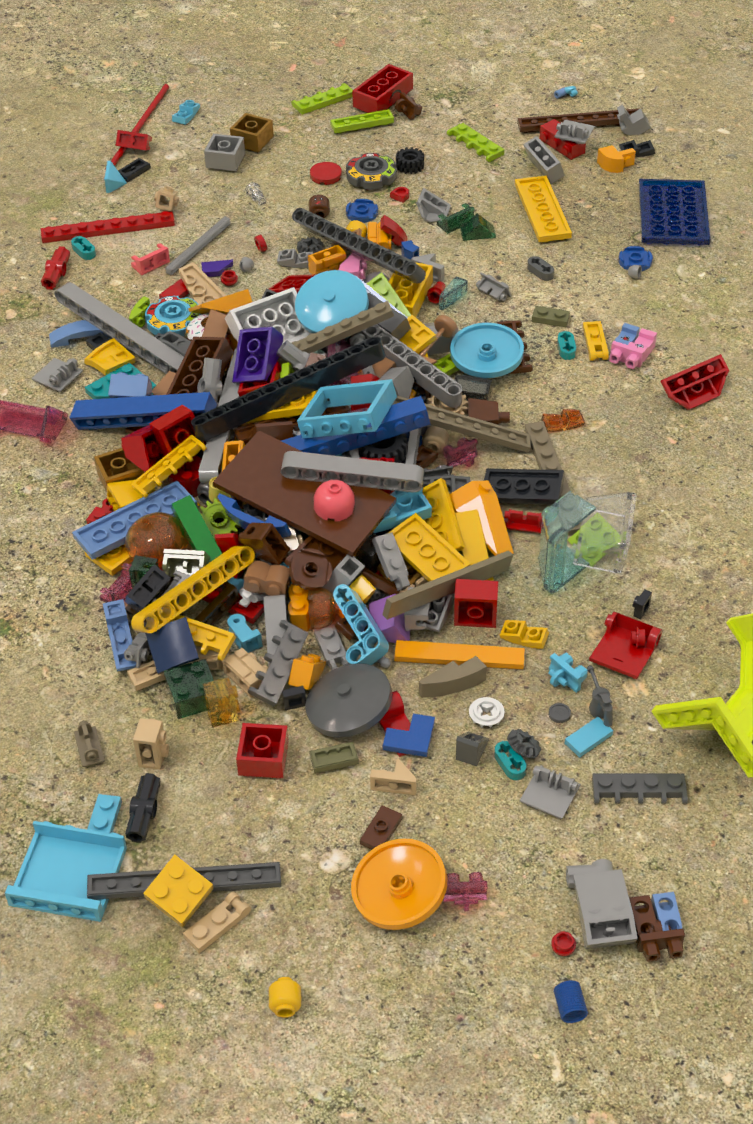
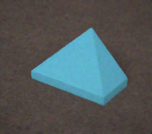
M107 161L104 181L106 193H110L127 184V182L113 163Z

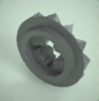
M301 238V241L297 242V251L299 253L312 251L316 253L324 249V244L319 238Z
M512 729L507 736L510 746L519 755L527 758H536L541 751L540 743L534 739V736L529 735L527 731L523 732L521 729Z

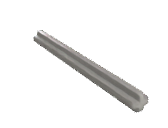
M224 216L168 264L165 267L166 273L173 275L231 224L230 218Z

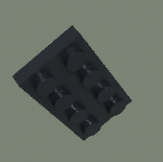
M487 468L484 481H489L499 503L559 505L565 474L564 470Z

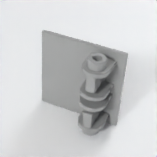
M564 120L561 124H557L556 129L558 131L554 137L578 144H585L595 126Z
M54 358L31 379L61 392L83 370L77 368L78 362L74 358L68 359L67 362Z
M542 765L540 767L535 766L533 770L534 776L523 793L520 802L563 819L581 784L575 782L574 778L570 779L563 776L562 773L556 774L555 770L550 772V770Z

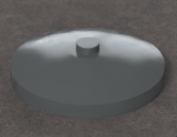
M361 663L344 665L328 672L313 685L306 699V714L312 726L326 736H354L370 729L384 717L392 702V688L387 676L375 666Z

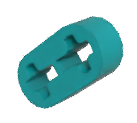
M82 236L72 238V249L82 259L91 260L96 257L94 245Z
M568 331L560 332L557 338L559 355L562 359L572 360L576 357L574 335Z
M508 741L497 743L494 757L507 777L512 780L524 778L526 775V762L522 756L512 749Z

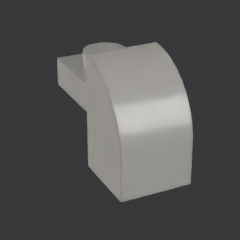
M623 104L617 107L619 112L617 117L621 130L625 134L639 135L651 128L649 120L642 109L629 115Z

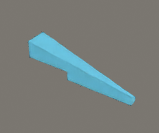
M423 487L419 492L394 491L390 495L397 498L396 504L373 533L395 528L414 513H417L423 520L431 518L432 506L422 493Z

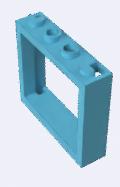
M392 379L320 387L297 420L302 438L375 432L397 398ZM372 403L367 411L321 416L327 407Z

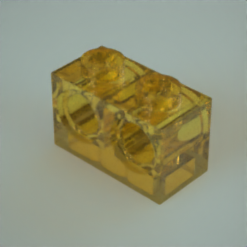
M229 677L203 683L206 708L212 728L237 722V712H240L238 699H236L239 698L236 685H231Z

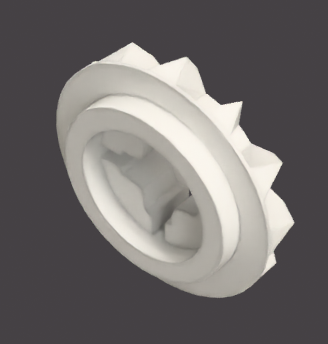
M479 698L470 705L469 717L472 718L473 724L478 723L481 728L483 726L491 728L494 724L499 725L500 721L504 719V707L494 698ZM483 711L486 713L490 711V716L487 714L483 716Z

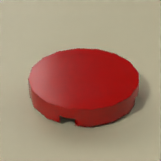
M320 162L313 165L310 169V178L317 184H320V182L324 183V185L334 184L342 176L341 167L333 162Z

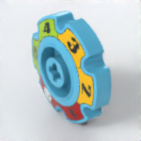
M168 296L161 298L158 303H152L146 309L145 320L147 328L154 335L172 331L183 337L187 336L190 331L187 330L188 324L195 317L202 315L189 312L188 308L199 304L188 297Z

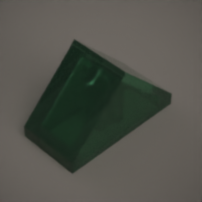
M478 213L460 228L463 241L496 238L494 226Z

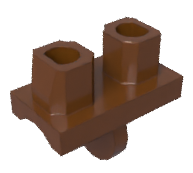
M400 92V100L396 101L395 109L400 113L403 112L409 119L414 120L415 115L421 114L422 106L416 104L412 97H409L404 92Z

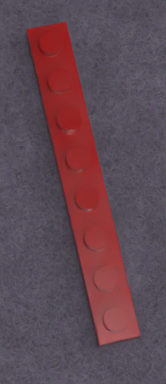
M163 211L161 213L131 215L92 222L63 224L53 227L47 226L40 228L42 243L72 240V238L77 236L88 238L175 226L173 211Z

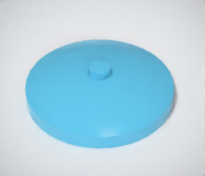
M341 270L325 271L313 276L303 284L295 300V311L298 320L310 333L319 332L327 326H332L345 318L355 316L361 311L368 310L369 306L368 294L362 281L355 275Z
M477 323L467 326L453 337L450 345V355L455 366L462 372L479 378H495L514 371L522 362L524 345L521 337L509 327L497 323Z

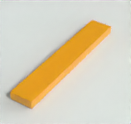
M396 640L394 661L445 665L454 661L457 665H461L477 656L487 667L524 669L525 648Z

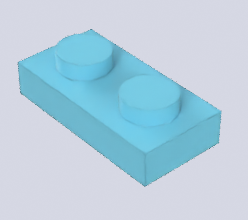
M98 794L87 829L112 833L121 807V797Z

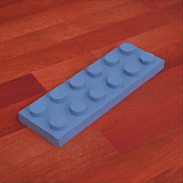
M175 481L149 494L146 499L142 497L73 531V537L93 560L175 519L171 510L172 503L190 495V493L178 481ZM192 497L196 507H198L197 501Z

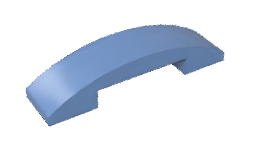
M86 320L69 323L49 334L51 348L69 345V339L94 336L100 332L108 339H111V337Z
M124 600L103 603L117 672L136 668L135 661H128L124 657V651L130 644L132 645Z

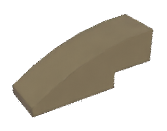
M477 656L459 666L452 661L419 681V696L421 698L444 696L474 687L486 680L487 666Z

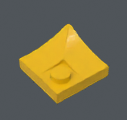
M411 315L407 318L411 329L399 341L419 354L434 342L437 337L433 331Z
M113 338L92 351L84 359V363L96 368L106 376L128 363L134 364L135 356Z

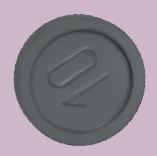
M555 703L549 708L548 715L556 723H565L570 719L571 710L566 704Z

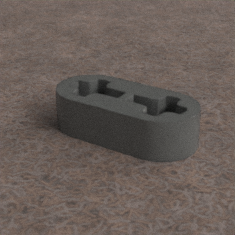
M532 256L528 259L527 269L535 276L544 281L554 278V267L537 256Z

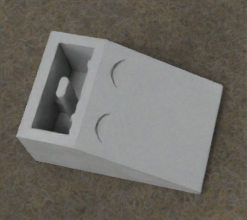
M622 869L573 875L585 949L634 943L638 938Z

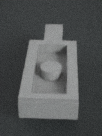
M393 532L374 537L372 542L386 577L394 581L398 591L406 589L410 586L407 577L409 574Z

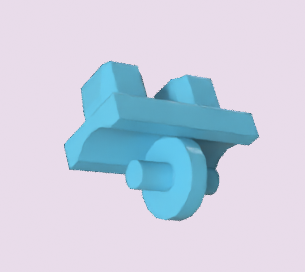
M567 652L560 656L553 653L550 656L551 664L548 672L552 676L550 684L554 687L560 684L564 687L568 686L577 693L581 690V683L587 678V669L582 665L575 669L572 668L573 659Z

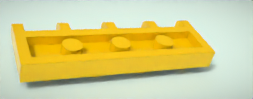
M191 435L132 482L131 485L146 499L149 496L148 493L156 486L161 487L163 485L162 481L166 480L172 473L174 475L177 474V469L181 468L185 462L193 461L192 457L197 455L200 450L205 451L207 447Z
M178 615L170 622L184 618L185 616ZM186 617L194 644L201 647L200 653L206 655L208 650L218 652L217 659L223 661L236 639L235 634Z

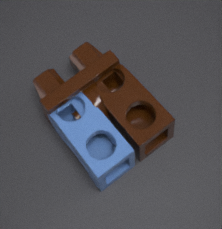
M674 892L652 894L651 899L650 895L629 897L638 938L636 940L638 953L643 952L647 962L660 959L661 954L659 950L667 949L669 958H681L683 955L685 933L682 928ZM661 900H668V902L659 903ZM638 903H643V904H644V905L635 906V905L638 904Z

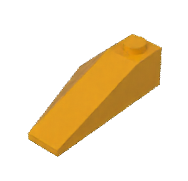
M488 480L471 481L449 494L455 513L478 510L486 547L494 556L506 551L514 554L497 495Z

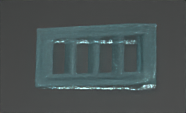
M456 276L440 295V310L446 309L467 294L468 281L466 279Z

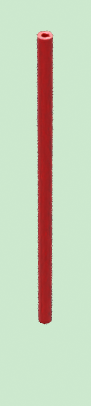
M168 84L163 85L131 132L138 133L168 91ZM120 147L111 160L114 166L127 148Z

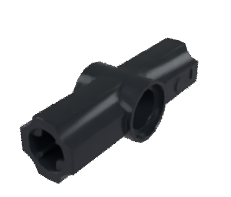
M146 773L141 776L136 796H133L130 802V818L125 835L127 839L135 843H141L146 840L151 819L155 818L157 812V796L161 786V779L152 773Z

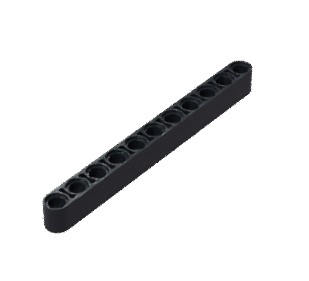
M371 337L196 416L191 420L196 438L200 441H207L267 412L319 390L320 387H325L382 361L386 355L381 338Z

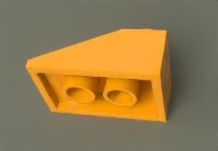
M246 289L188 308V310L198 314L210 313V310H214L227 315L232 309L252 303L249 290Z

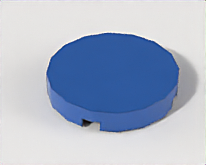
M356 199L353 203L349 202L347 204L346 216L351 221L370 222L378 216V205H375L369 199Z
M630 246L624 248V251L619 253L618 262L626 270L632 265H641L642 271H645L651 267L653 255L649 250L648 252L645 251L643 247Z

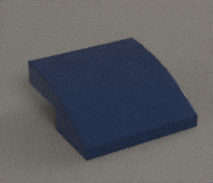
M186 617L167 623L154 633H145L158 675L177 669L180 665L199 660Z

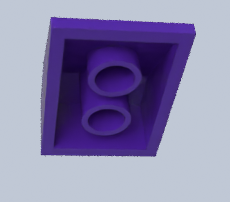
M274 327L240 330L232 382L235 384L267 381L279 358L277 352L283 343V335Z

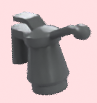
M589 665L587 670L591 673L596 687L593 690L592 700L589 705L590 713L594 718H604V725L610 727L613 724V707L611 705L610 692L608 689L599 686L594 668Z

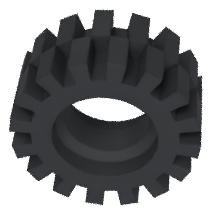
M406 147L405 150L403 148L400 149L396 154L397 170H400L401 173L404 172V174L421 172L424 169V152L422 150L418 151V148L413 149V147H410V149Z

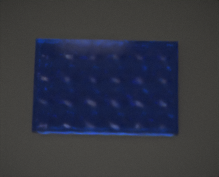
M639 179L641 243L710 245L705 180Z

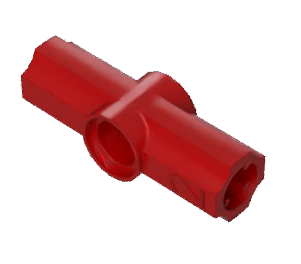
M59 246L51 260L46 261L45 273L41 279V284L47 290H53L57 286L60 277L66 274V264L70 257V251L63 246Z

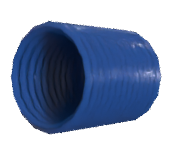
M569 980L556 985L553 992L561 1020L566 1023H575L583 1020L588 1015L580 983Z

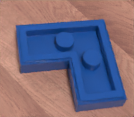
M413 714L409 731L387 728L382 745L383 750L427 757L435 717Z

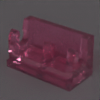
M124 563L121 567L127 570H123L121 575L108 589L101 588L100 592L104 594L99 596L100 601L108 603L123 599L125 602L126 595L142 578L140 567Z

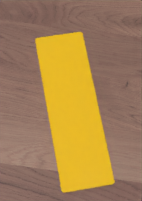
M478 510L455 513L465 549L462 550L464 558L471 565L488 559ZM491 577V578H489V579H486V580L494 581L493 577Z

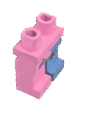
M624 323L619 336L612 342L609 361L615 364L619 363V361L624 362L627 368L630 369L640 368L655 348L657 333L643 328L639 332L640 327Z

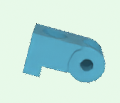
M234 614L228 618L229 632L235 634L236 639L234 642L239 649L243 648L250 653L263 647L261 633L258 629L252 631L246 624V619L243 615Z

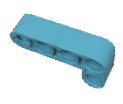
M340 584L334 589V600L359 639L347 650L346 660L350 664L372 665L388 652V641L358 593L349 586Z

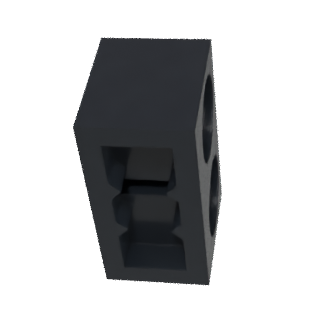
M154 564L126 595L125 602L134 610L140 612L150 605L151 601L156 599L168 586L171 577Z

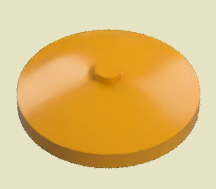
M414 839L391 840L372 849L359 862L351 882L352 898L359 913L369 923L388 930L410 928L429 918L442 903L447 890V872L442 859L429 845Z

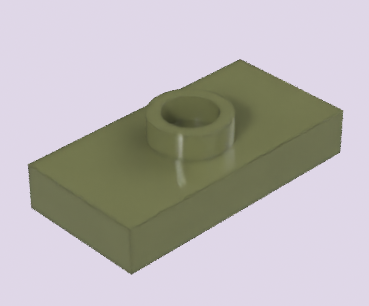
M353 742L309 751L314 773L359 764Z

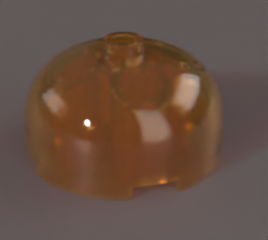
M164 512L150 513L139 518L131 525L125 537V548L134 566L137 568L139 566L147 567L148 570L154 564L158 568L162 567L164 549L182 550L188 546V540L177 518Z

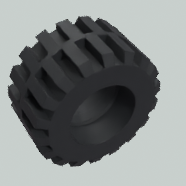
M403 433L358 448L359 457L394 458L395 463L405 464L408 452L406 434Z

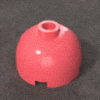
M328 480L317 488L314 494V510L322 519L328 521V518L334 519V521H342L352 515L354 511V492L345 482Z

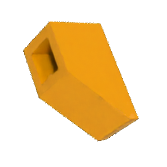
M315 654L302 655L299 658L293 659L288 684L296 687L304 686V689L310 690L319 680L326 666V661L320 660L321 656Z

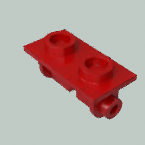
M509 509V511H505L504 522L507 529L543 533L545 515L527 512L526 516L523 515V511Z

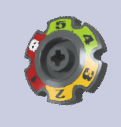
M379 153L361 154L360 157H353L346 164V177L348 182L356 187L380 189L383 185L392 184L397 178L396 162L389 156H380Z

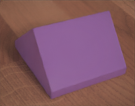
M396 594L369 603L368 611L388 642L396 643V640L410 641V631H405V613L388 620L382 615L386 599Z

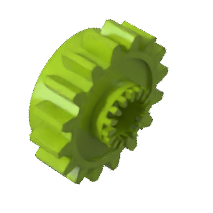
M214 498L213 504L206 501V508L200 507L201 516L214 539L215 534H238L237 528L241 527L228 516L221 502H218L216 498ZM217 518L224 519L221 524L215 523L214 520Z

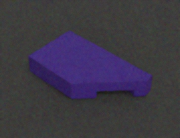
M233 259L201 262L202 271L208 277L220 276L225 269L233 266Z

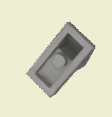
M436 254L411 258L416 263L432 265L433 281L443 282L444 265L436 263Z

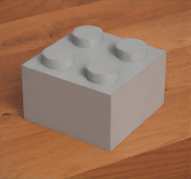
M213 134L204 150L206 168L237 171L245 155L244 137Z

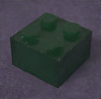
M206 659L164 670L166 688L178 719L220 707L218 690Z

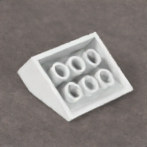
M294 287L232 309L225 317L227 325L237 342L239 332L242 329L274 327L283 335V343L286 340L291 343L299 341L312 334L301 325L296 315L295 300L297 292Z

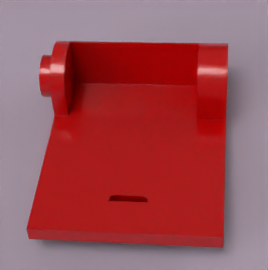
M614 611L612 615H607L604 626H607L606 633L589 657V661L638 679L657 648L663 630ZM636 627L638 629H645V646H638V648H636V644H631V631H636Z

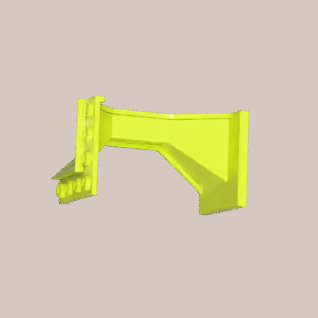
M753 613L731 617L726 622L741 647L740 685L726 704L721 697L656 705L651 711L663 729L717 731L748 778L753 777Z

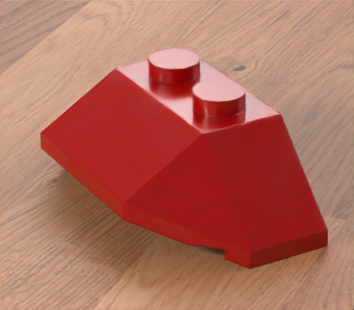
M720 354L662 379L660 382L668 398L690 410L720 396L726 376L729 373V368Z

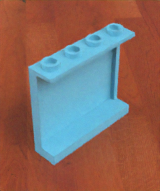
M33 821L34 836L14 886L8 885L5 891L8 905L101 922L109 899L93 900L87 898V875L119 872L127 850L124 836L114 832L104 833L94 829L75 828L71 825H56L48 821Z

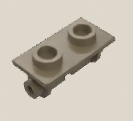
M81 721L78 725V731H74L82 767L105 762L96 726L91 727V724L87 721Z

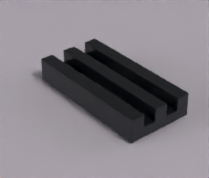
M138 158L118 171L125 181L129 182L149 170L151 166L150 163Z

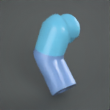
M575 86L564 87L554 92V96L557 99L567 94H570L571 97L578 94Z

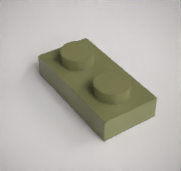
M535 306L532 322L566 328L570 318V311Z

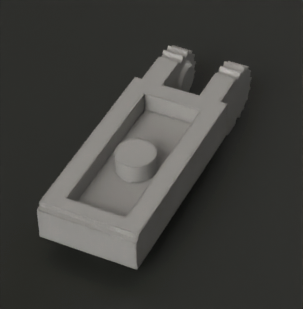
M334 624L314 629V636L326 661V665L329 666L331 671L338 668L336 663L341 662L343 666L350 664L346 660V651Z

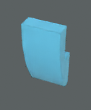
M186 100L179 105V111L172 115V121L186 125L196 115L200 104L195 103L193 100Z

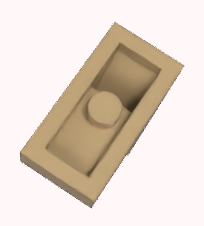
M397 758L394 772L383 769H371L370 789L416 795L417 778Z

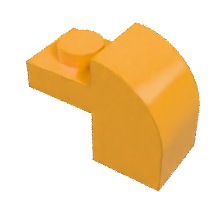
M613 145L599 148L597 163L608 172L621 173L623 168L634 165L636 151L631 148L618 152Z

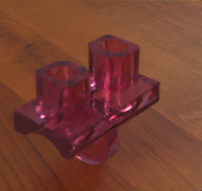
M463 437L457 442L456 448H453L451 445L444 447L443 456L447 459V466H453V468L463 464L468 467L473 466L474 458L478 455L476 449L478 441L475 438L468 440Z
M481 872L470 873L468 882H460L459 874L457 873L447 874V890L443 902L454 901V905H463L464 912L469 911V904H478V900H487V881H484Z

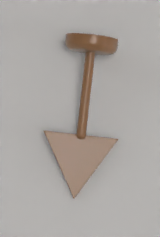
M439 315L435 319L434 326L438 332L436 334L437 339L419 354L431 364L437 363V360L424 356L441 335L446 338H452L458 332L457 324L446 315Z

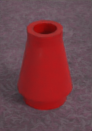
M438 281L428 290L427 297L431 303H440L444 299L446 286L443 282Z

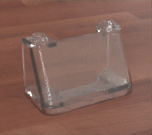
M628 491L585 497L584 501L580 500L578 512H581L582 518L577 544L573 543L570 554L574 556L573 564L617 574L622 573L631 541L637 493Z

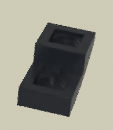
M634 140L619 144L621 151L633 148L636 151L635 157L655 154L651 140L636 144Z

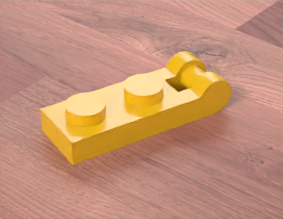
M601 321L583 322L582 328L589 360L595 361L598 358L608 360L609 353Z

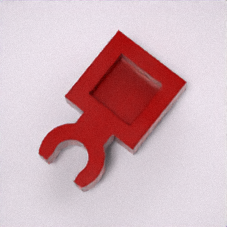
M107 498L103 500L102 508L95 507L86 519L87 524L114 512L113 506H109Z

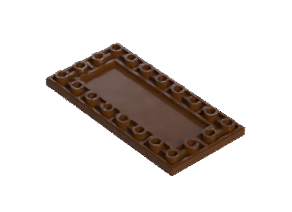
M258 431L213 481V487L351 557L357 553L397 501L396 497L378 488L349 485L355 497L352 515L342 521H334V519L328 518V521L322 519L314 510V494L317 488L324 482L284 477L281 474L284 454L288 451H302L261 431Z

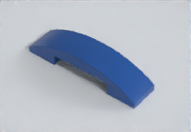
M221 493L217 496L228 516L240 527L246 529L252 522L272 523L282 538L289 537L292 534L287 523L270 515L264 522L242 512L236 500Z

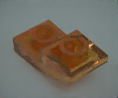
M563 409L560 415L543 414L541 418L547 432L571 430L585 424L581 411L576 409Z

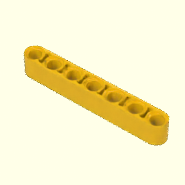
M249 546L231 547L135 614L131 620L132 628L136 632L154 633L249 566L255 558L254 550ZM161 608H163V614H162V615L160 614ZM146 619L147 624L144 627V620Z

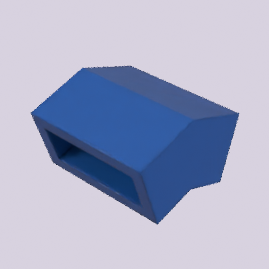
M412 240L401 242V256L410 260L412 257L419 256V246L414 245Z

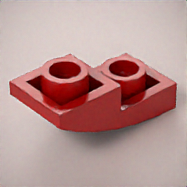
M383 215L380 219V229L386 234H391V241L395 245L401 246V242L407 241L405 231L394 220Z

